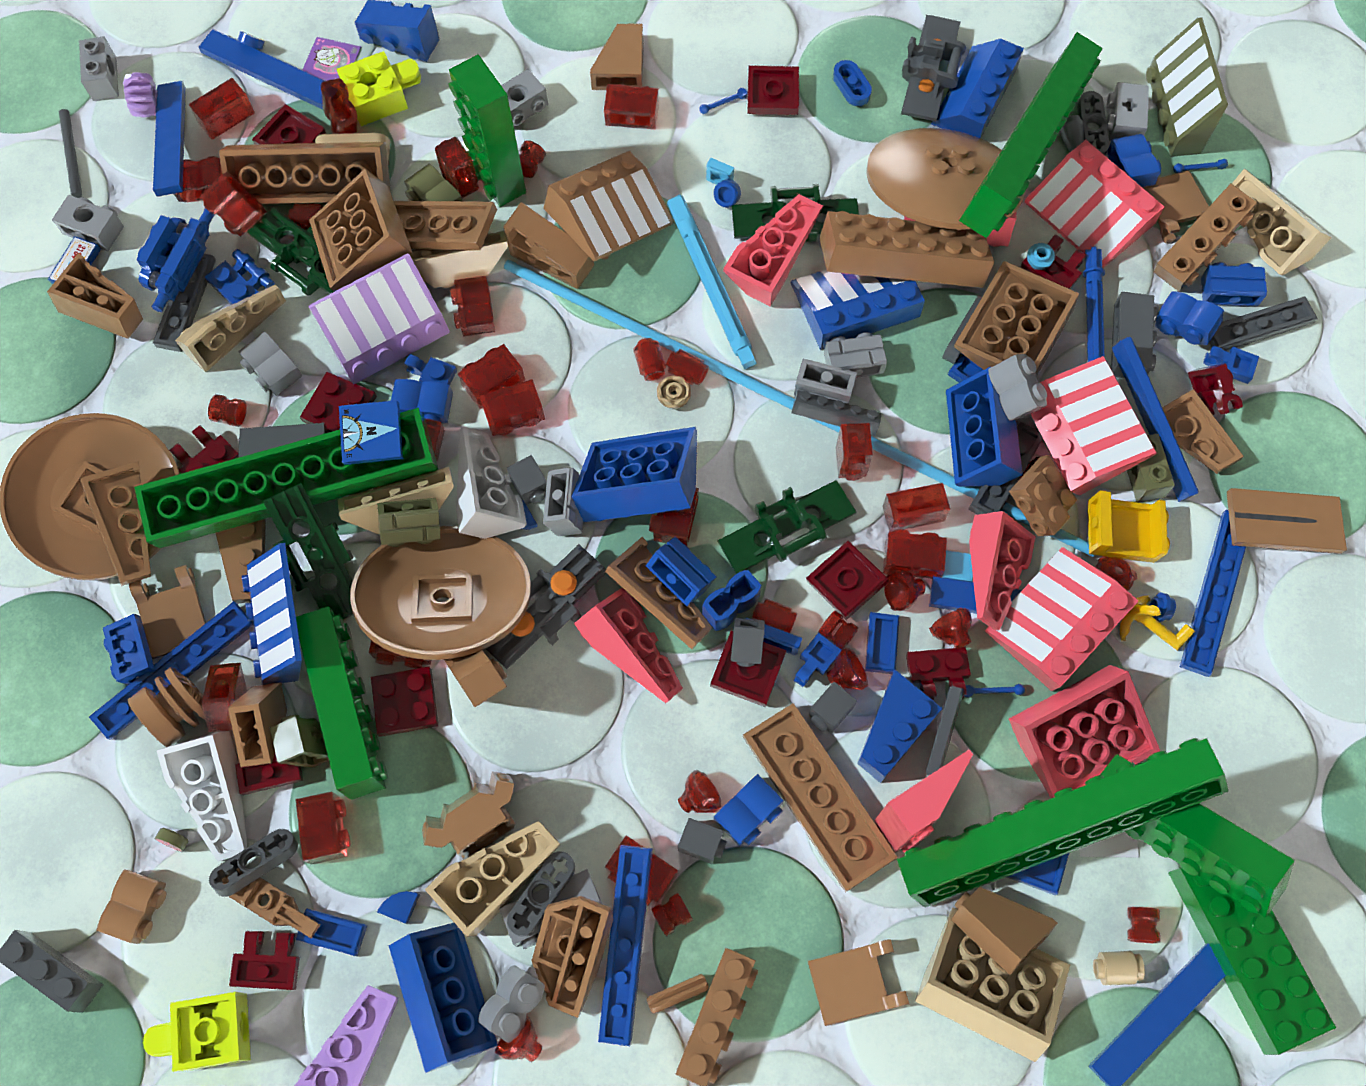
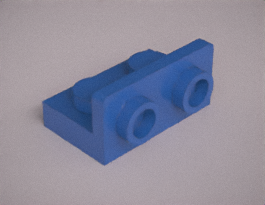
M132 614L103 627L105 636L103 643L110 655L112 676L117 682L129 685L136 677L155 670L141 616Z

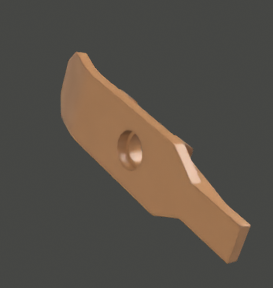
M240 868L236 869L239 875L243 874ZM228 876L222 879L223 884H227L229 882ZM261 877L235 894L228 896L272 925L291 926L311 939L321 925L301 913L293 897ZM268 894L269 902L262 906L261 899L264 895Z

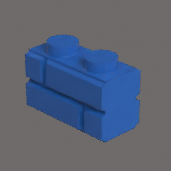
M1223 262L1209 265L1201 276L1203 301L1216 305L1259 306L1267 295L1265 268L1254 267L1251 263L1227 266Z
M676 536L660 547L646 564V567L686 606H689L695 599L700 597L717 578L710 568L703 564Z

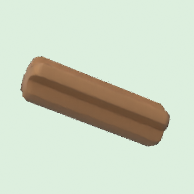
M699 974L648 996L647 1003L652 1013L660 1012L706 992L708 984L705 976Z

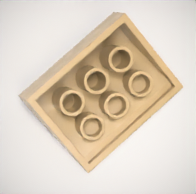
M953 907L929 961L915 1002L1036 1062L1051 1045L1070 965L1036 949L1009 975L951 920L958 910Z

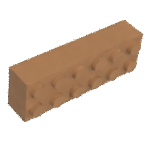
M386 142L227 145L219 150L227 205L329 202L364 169H367L389 187L391 193Z
M828 211L820 235L827 272L984 288L994 264L987 239L972 229H947L917 221L902 220L897 217L884 218L871 214L858 215L849 214L844 211Z

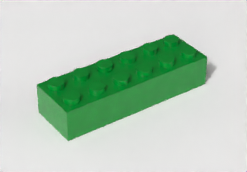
M479 54L449 69L452 81L449 83V88L456 98L453 104L460 115L458 123L465 133L462 135V139L469 150L466 152V155L473 165L470 167L471 173L477 182L482 181L484 184L483 189L489 200L494 199L498 206L502 207L527 192L508 95Z
M329 606L296 616L299 641L336 790L352 800L386 789L384 779L388 778L384 762H379L376 751L381 749L377 734L375 732L372 733L369 723L373 722V716L369 705H365L362 695L366 694V689L362 678L357 677L355 667L359 666V662L354 649L350 650L348 640L352 639L348 624L343 623L341 615H336Z
M1116 754L1100 775L1104 776V778L1117 773L1116 770L1119 767L1131 762ZM1200 803L1125 831L1131 838L1140 839L1150 845L1158 855L1165 858L1169 857L1179 863L1181 868L1188 874L1198 875L1206 880L1217 892L1228 894L1238 900L1247 911L1254 914L1258 913L1265 918L1286 890L1295 862L1294 859Z
M1181 867L1168 872L1205 944L1209 943L1226 975L1224 980L1264 1055H1280L1336 1028L1272 910L1266 918L1258 913H1251L1243 908L1238 900L1228 894L1217 892L1211 887L1209 882L1198 875H1190Z

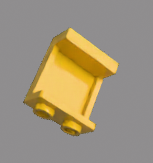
M1100 490L1088 500L1089 554L1152 563L1167 555L1170 540L1167 537L1169 514L1166 510V501L1158 500L1153 504L1114 500L1111 499V492Z

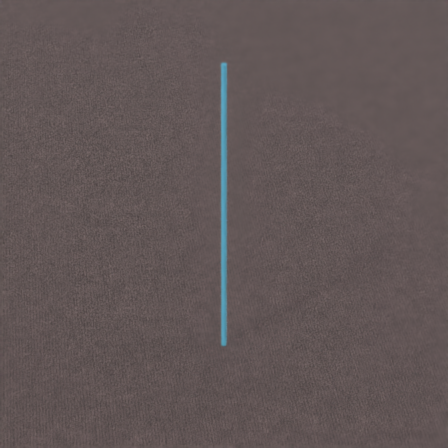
M509 259L505 262V270L792 410L794 398ZM814 420L973 499L980 490L974 486L958 487L955 485L954 476L868 434ZM1007 502L1005 503L1001 511L1030 526V523L1019 508ZM1060 529L1055 535H1050L1091 557L1094 556L1089 554V542L1065 530Z

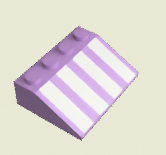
M408 253L309 305L311 312L353 385L450 333L437 304Z

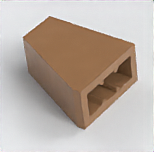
M628 23L616 25L590 69L592 90H642L643 24Z
M282 683L252 686L228 707L240 767L267 764L273 761L275 749L270 727L280 724L281 719L286 717L287 713Z
M979 887L971 895L966 892L959 898L954 905L958 910L951 919L1009 975L1038 948L1057 925L1053 918L982 887Z

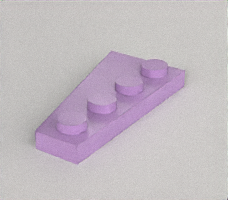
M368 985L341 1020L342 1023L333 1035L329 1036L323 1044L321 1051L312 1063L300 1075L301 1078L295 1086H361L399 997Z

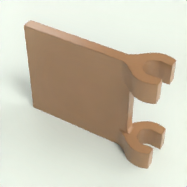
M1190 171L1159 177L1155 185L1142 187L1164 206L1157 221L1160 225L1161 237L1165 243L1176 240L1174 233L1180 231L1178 223L1198 219L1209 207Z
M187 565L174 568L180 586L151 596L148 585L146 583L143 584L141 580L129 584L131 594L141 616L152 659L167 655L206 624L195 587L194 573L191 568L188 569Z
M891 939L808 961L825 1026L909 1004L906 991L891 995L887 994L877 961L878 956L894 952Z

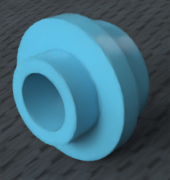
M1044 243L1032 245L1027 253V260L1030 266L1036 270L1050 267L1055 259L1054 250ZM1037 253L1044 254L1046 257H1040Z

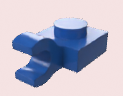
M1212 346L1210 353H1206L1203 363L1207 366L1226 363L1227 368L1233 375V379L1248 384L1253 379L1259 356L1236 347H1232L1229 352H1226L1222 348Z
M409 354L404 363L408 366L406 369L408 372L421 376L419 379L421 382L433 381L450 385L457 372L456 366L430 357L428 363H425L417 356Z
M818 632L801 653L800 659L806 663L796 673L793 681L804 687L815 671L824 675L839 657L842 650Z

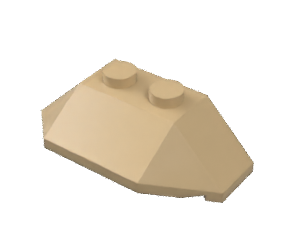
M504 230L488 233L481 250L414 249L410 256L425 283L434 288H449L456 283L464 281L476 282L483 277H487L507 249L508 243Z
M442 468L437 471L351 494L348 497H342L338 499L339 516L343 521L380 534L377 503L436 498L439 511L454 487L450 468Z

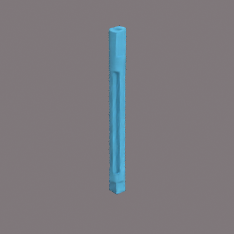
M678 195L667 201L668 208L734 354L739 357L744 370L756 365L755 358L751 352V343L684 196Z

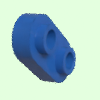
M850 60L838 62L834 67L833 80L847 102L853 106L867 104L871 97L872 88L858 65Z

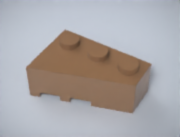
M522 202L504 225L511 256L576 289H579L594 267V261L567 233Z
M79 253L47 291L59 313L129 339L143 320L135 300L112 280L109 281L103 276L99 269L85 261V258Z
M483 650L462 657L444 659L474 707H477L507 687L503 681L508 677L505 671L494 658L489 660Z

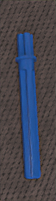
M1095 246L1085 250V270L1083 271V277L1086 278L1088 362L1102 356L1105 357L1102 278L1105 275V270L1102 268V249H1097Z

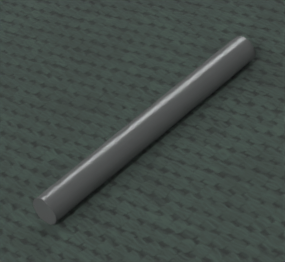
M67 109L59 110V118L71 196L80 199L82 191L70 112Z

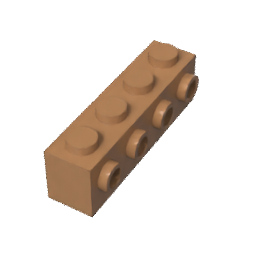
M1230 183L1161 258L1154 269V273L1178 292L1185 285L1190 287L1200 276L1197 273L1203 265L1208 267L1217 258L1218 254L1216 251L1220 246L1223 245L1226 248L1237 235L1234 231L1240 225L1245 227L1255 216L1252 211L1257 202Z
M725 948L675 1075L699 1086H707L708 1082L715 1084L722 1066L716 1062L721 1050L727 1052L734 1035L733 1032L729 1031L733 1018L740 1019L746 1001L741 999L745 987L752 989L759 971L753 968L755 960Z

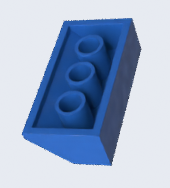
M1001 38L972 46L957 74V86L950 88L940 105L936 122L932 121V125L982 138L1018 68L1024 48Z
M991 366L946 390L955 485L958 487L1000 486L1023 475L1016 420L1009 421L1002 409L999 394L989 377L988 369Z
M455 923L410 933L389 945L425 1073L451 1065L498 1046L495 1034L478 1022L485 1001L464 933Z

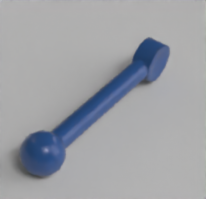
M740 88L736 94L709 105L702 104L699 108L700 113L707 114L710 109L737 98L745 99L747 97V90Z
M1221 159L1217 162L1193 165L1178 163L1174 165L1173 171L1180 173L1185 170L1215 167L1224 169L1228 166L1227 159Z
M1016 684L1014 687L974 688L971 685H966L967 694L964 696L970 698L974 694L1015 693L1016 695H1023L1025 687L1022 684Z

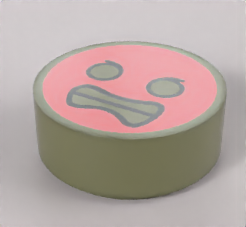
M160 828L154 838L158 842L180 852L184 851L189 842L186 837L167 828Z

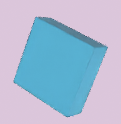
M713 158L709 159L706 168L707 181L716 185L725 179L734 181V167Z
M946 550L944 553L942 578L972 582L971 554Z

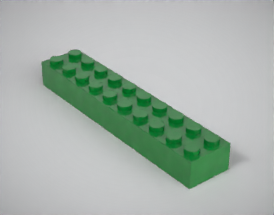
M1075 33L1050 70L960 217L959 221L986 239L993 229L997 232L1000 230L1007 219L1004 214H1011L1021 199L1018 197H1021L1030 184L1028 180L1031 181L1038 171L1039 165L1049 152L1048 149L1057 138V133L1067 121L1066 118L1074 109L1075 103L1085 90L1084 88L1100 64L1101 60L1098 59V56L1103 49L1082 34Z
M419 408L400 412L403 459L344 465L342 463L340 430L135 486L146 542L155 547L163 548L270 518L271 516L263 501L302 483L312 504L316 505L437 471L439 469L425 417Z
M1198 738L1189 739L1181 743L1179 749L1172 752H1156L1150 755L1146 762L1138 765L1134 763L1123 765L1116 770L1117 773L1105 778L1102 775L1088 779L1085 782V786L1075 790L1073 788L1062 789L1056 792L1052 799L1044 802L1042 800L1031 801L1024 805L1023 810L1013 814L1011 812L998 814L993 818V822L983 826L981 824H973L963 830L964 833L955 837L951 835L942 836L933 842L934 845L927 848L915 847L909 849L904 853V857L897 859L909 896L926 908L1227 793L1229 790L1225 773L1207 738L1200 741Z

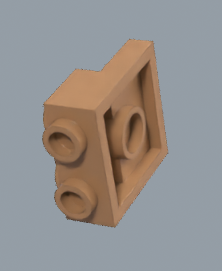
M1049 455L1040 456L1009 491L1017 507L1022 511L1037 536L1055 535L1070 518L1067 511L1077 501Z

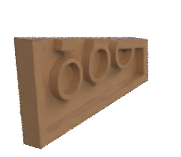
M139 461L80 478L81 485L121 586L151 577L148 543L146 542L134 488L141 485Z
M266 519L216 533L232 601H235L237 604L251 602L249 592H243L241 575H247V565L265 553Z
M642 536L615 559L605 572L688 647L693 649L710 632L712 626L693 602L689 606L684 605L646 567V564L653 555L647 549L648 543Z

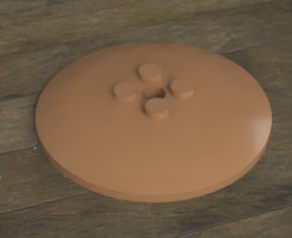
M918 128L901 131L886 137L873 148L867 162V179L870 187L880 200L907 218L940 228L971 229L961 223L959 219L997 159L1001 149L981 138L949 129ZM1025 192L1021 197H1018L1021 200L1014 209V211L1011 214L1009 213L1008 215L1004 214L1007 217V219L1019 209L1020 205L1022 204Z
M87 413L62 418L36 431L13 454L5 469L0 485L1 519L9 538L16 548L27 559L43 570L57 576L75 580H102L116 577V571L90 505H88L80 478L139 461L141 485L180 474L178 466L165 444L150 430L132 420L102 413ZM148 543L149 559L161 548Z
M440 526V539L433 540L431 543L406 542L399 547H391L386 544L374 550L355 573L350 590V600L353 615L360 629L379 646L393 653L411 658L426 660L452 659L486 649L507 636L518 625L528 608L531 596V582L524 560L505 541L496 536L484 539L459 533L458 526ZM441 597L449 598V600L445 602L437 601V599Z

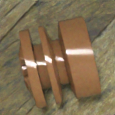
M170 667L165 671V675L171 684L167 683L160 676L154 679L160 691L158 694L144 687L127 700L141 723L165 747L172 746L186 735L180 723L183 719L193 727L200 724L193 713L194 711L204 720L212 715L200 690L188 677L180 674L174 667Z

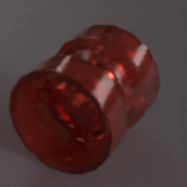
M526 140L519 149L523 177L533 178L538 170L537 165L542 163L546 152L537 143Z
M215 394L211 398L208 407L210 421L219 423L227 421L229 425L236 427L242 425L247 412L245 400L237 398L229 400L226 396Z
M834 610L818 632L825 638L831 639L834 645L843 651L855 636L859 627L852 622L847 623L843 620V615Z
M678 893L669 897V901L666 904H657L651 908L665 936L673 933L676 926L680 924L686 925L693 921Z
M1128 907L1127 918L1130 920L1132 927L1127 930V940L1138 943H1161V934L1156 929L1157 923L1160 921V909Z

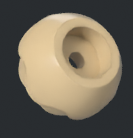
M679 376L666 377L657 386L658 400L667 408L676 409L683 407L691 397L690 384Z

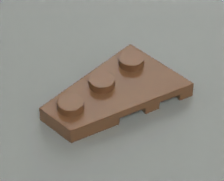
M1194 389L1162 407L1179 447L1216 474L1244 457Z

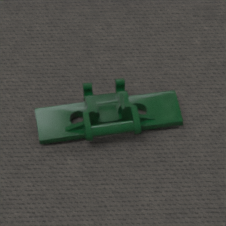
M813 184L812 187L781 189L771 186V202L735 204L732 206L734 239L751 238L759 227H764L766 224L762 219L766 216L775 217V214L786 205V202L783 203V201H778V199H794L798 194L806 198H813V201L823 205L820 213L826 215L828 211H844L849 214L859 215L857 198L820 200L819 184ZM816 220L805 242L817 241L824 222Z
M272 207L247 231L250 236L277 255L271 262V269L275 272H281L301 287L304 294L309 296L318 288L323 289L329 295L335 292L329 287L311 226L304 230L276 208ZM286 235L294 236V240L289 244H282L280 242ZM302 261L311 268L309 270L310 274L307 276L308 279L290 267L289 264L291 262L297 264Z
M835 480L797 500L793 496V489L789 487L782 491L783 499L768 507H766L764 501L756 504L755 511L759 518L758 520L717 540L735 573L748 570L775 555L780 562L787 560L786 556L817 540L823 541L827 539L825 529L856 514L855 508L838 481ZM806 509H816L819 512L820 517L817 518L816 515H811L807 513ZM805 527L810 530L782 546L779 543L780 540ZM764 533L768 535L770 542L765 546H758L754 542V537L757 534Z
M302 483L264 500L263 503L283 539L272 546L285 543L289 571L296 583L294 586L296 591L299 592L308 587L319 609L329 606L336 615H341L342 620L353 615L350 600L352 579L344 564L351 561L354 557L350 550L346 551L337 533L339 528L334 521L324 527ZM297 521L307 522L310 526V533L306 536L294 534L293 524ZM295 542L299 543L315 576L309 579L306 578L289 546ZM325 573H332L337 578V585L332 589H326L321 586L320 577Z

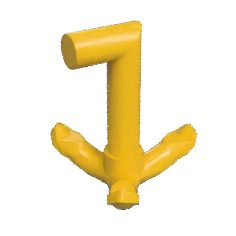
M1149 595L1136 598L1138 602L1121 620L1119 628L1121 641H1126V636L1130 632V625L1135 620L1138 623H1142L1177 651L1195 632L1194 629L1185 624L1175 635L1152 616L1161 615L1158 606L1146 605L1151 600Z

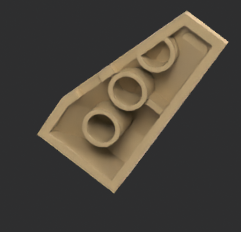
M1243 169L1232 182L1234 186L1257 202L1252 211L1255 216L1246 225L1247 232L1250 238L1254 240L1261 259L1283 276L1313 259L1332 238L1248 170Z
M273 285L195 322L191 327L185 329L175 341L191 360L207 372L284 304L286 300L279 287Z
M537 821L504 838V840L448 866L425 891L467 937H475L500 912L499 908L507 905L561 844L540 821Z

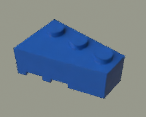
M367 0L354 22L360 40L368 44L384 47L391 52L402 53L412 59L427 62L440 40L431 5L424 4L423 8H415L412 3H405L404 6H394L395 4L390 1Z
M894 670L857 764L881 783L943 708L898 671Z

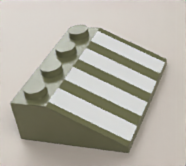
M1202 17L1196 18L1158 52L1146 71L1147 82L1151 84L1152 101L1156 104L1158 110V123L1162 125L1164 132V145L1168 147L1170 157L1201 154L1228 106Z

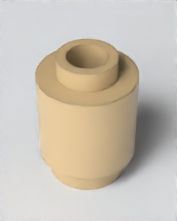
M1132 951L1099 952L1098 958L1093 960L1095 978L1100 979L1103 985H1128L1144 980L1145 969L1140 954H1133Z

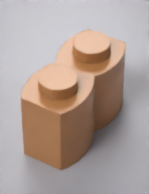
M124 869L115 884L111 899L100 917L96 931L132 944H140L142 939L145 940L152 930L153 922L151 918L153 912L162 906L166 898V891L164 890L166 883Z

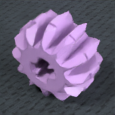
M141 72L127 74L123 82V91L130 113L135 117L142 118L156 115L157 90L153 77L148 73Z

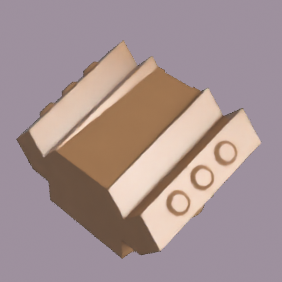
M492 771L489 785L474 783L473 789L450 805L443 804L440 818L426 816L422 827L424 845L443 848L448 843H451L458 856L461 855L464 860L488 847L514 829L516 824L504 807V805L511 801L515 784L509 774Z

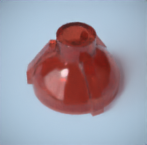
M1102 556L1098 559V563L1095 568L1116 580L1127 591L1131 589L1134 580L1137 579V573L1131 568L1129 563L1118 557ZM1115 567L1121 568L1123 574L1117 573Z
M890 569L887 572L888 575L886 577L889 579V582L884 586V592L891 606L890 609L893 611L909 609L915 604L918 596L925 593L926 587L922 579H915L911 573L902 569Z
M959 608L939 618L929 630L932 636L948 645L953 644L955 649L963 648L971 643L968 635L972 624L971 613L966 608Z
M848 647L841 650L836 657L835 667L826 672L830 683L835 682L841 685L842 688L857 690L868 687L866 672L854 650Z
M694 770L690 773L685 781V791L678 798L681 808L687 813L693 810L695 813H715L722 807L721 798L714 784L704 772Z
M528 1016L526 1017L523 1029L513 1041L508 1043L500 1038L495 1048V1053L506 1060L526 1058L528 1061L533 1062L540 1055L542 1045L537 1042L538 1037L535 1027Z

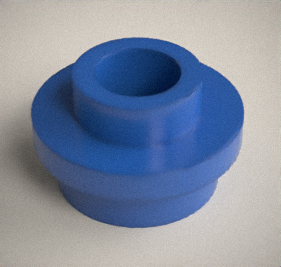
M1160 592L1151 599L1149 605L1158 606L1161 612L1159 616H1152L1158 622L1168 621L1174 616L1176 610L1174 598L1170 597L1167 593Z

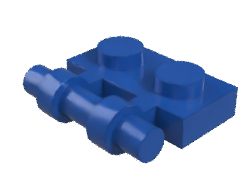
M236 249L232 253V257L237 261L235 265L231 266L225 260L205 276L207 282L231 305L258 293L257 290L262 286L267 289L275 284L270 278V274L264 268H259L254 263L255 260L248 253H243L240 249ZM247 271L252 275V278L248 281L242 277Z

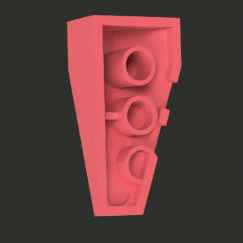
M798 194L779 210L775 217L764 227H759L751 238L746 242L743 241L736 247L723 271L746 295L771 307L808 238L823 205Z
M1004 511L974 515L969 539L977 618L993 630H1000L1012 604L1010 596L1014 589H1019L1022 583L1019 578L1022 570L1028 569L1031 563L1036 538L1035 535Z
M620 588L595 605L577 620L574 625L592 648L664 703H667L683 688L668 658L659 653L655 645L659 640L655 632L649 633L643 621L646 615L642 607L624 588Z

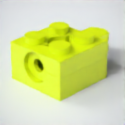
M384 51L336 69L360 126L408 109L403 89L421 82V74L416 61L407 59L390 65Z
M231 992L170 1003L171 1022L150 1027L143 1039L144 1049L149 1055L154 1057L172 1055V1072L190 1071L251 1060L247 993Z

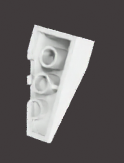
M464 426L461 427L459 435L456 504L459 533L486 539L524 528L527 523L523 502L519 495H514L509 485L512 482L509 475L503 474L498 464L500 457L488 434Z
M229 729L157 750L166 783L170 789L174 788L183 802L181 806L186 813L190 812L199 826V834L216 860L221 861L232 858L248 848L242 795L239 793L235 764L238 762Z

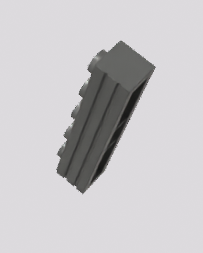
M797 390L791 411L792 414L871 436L876 435L882 414L875 410L864 409L857 405L846 404L842 401H835L824 396H817L807 391Z

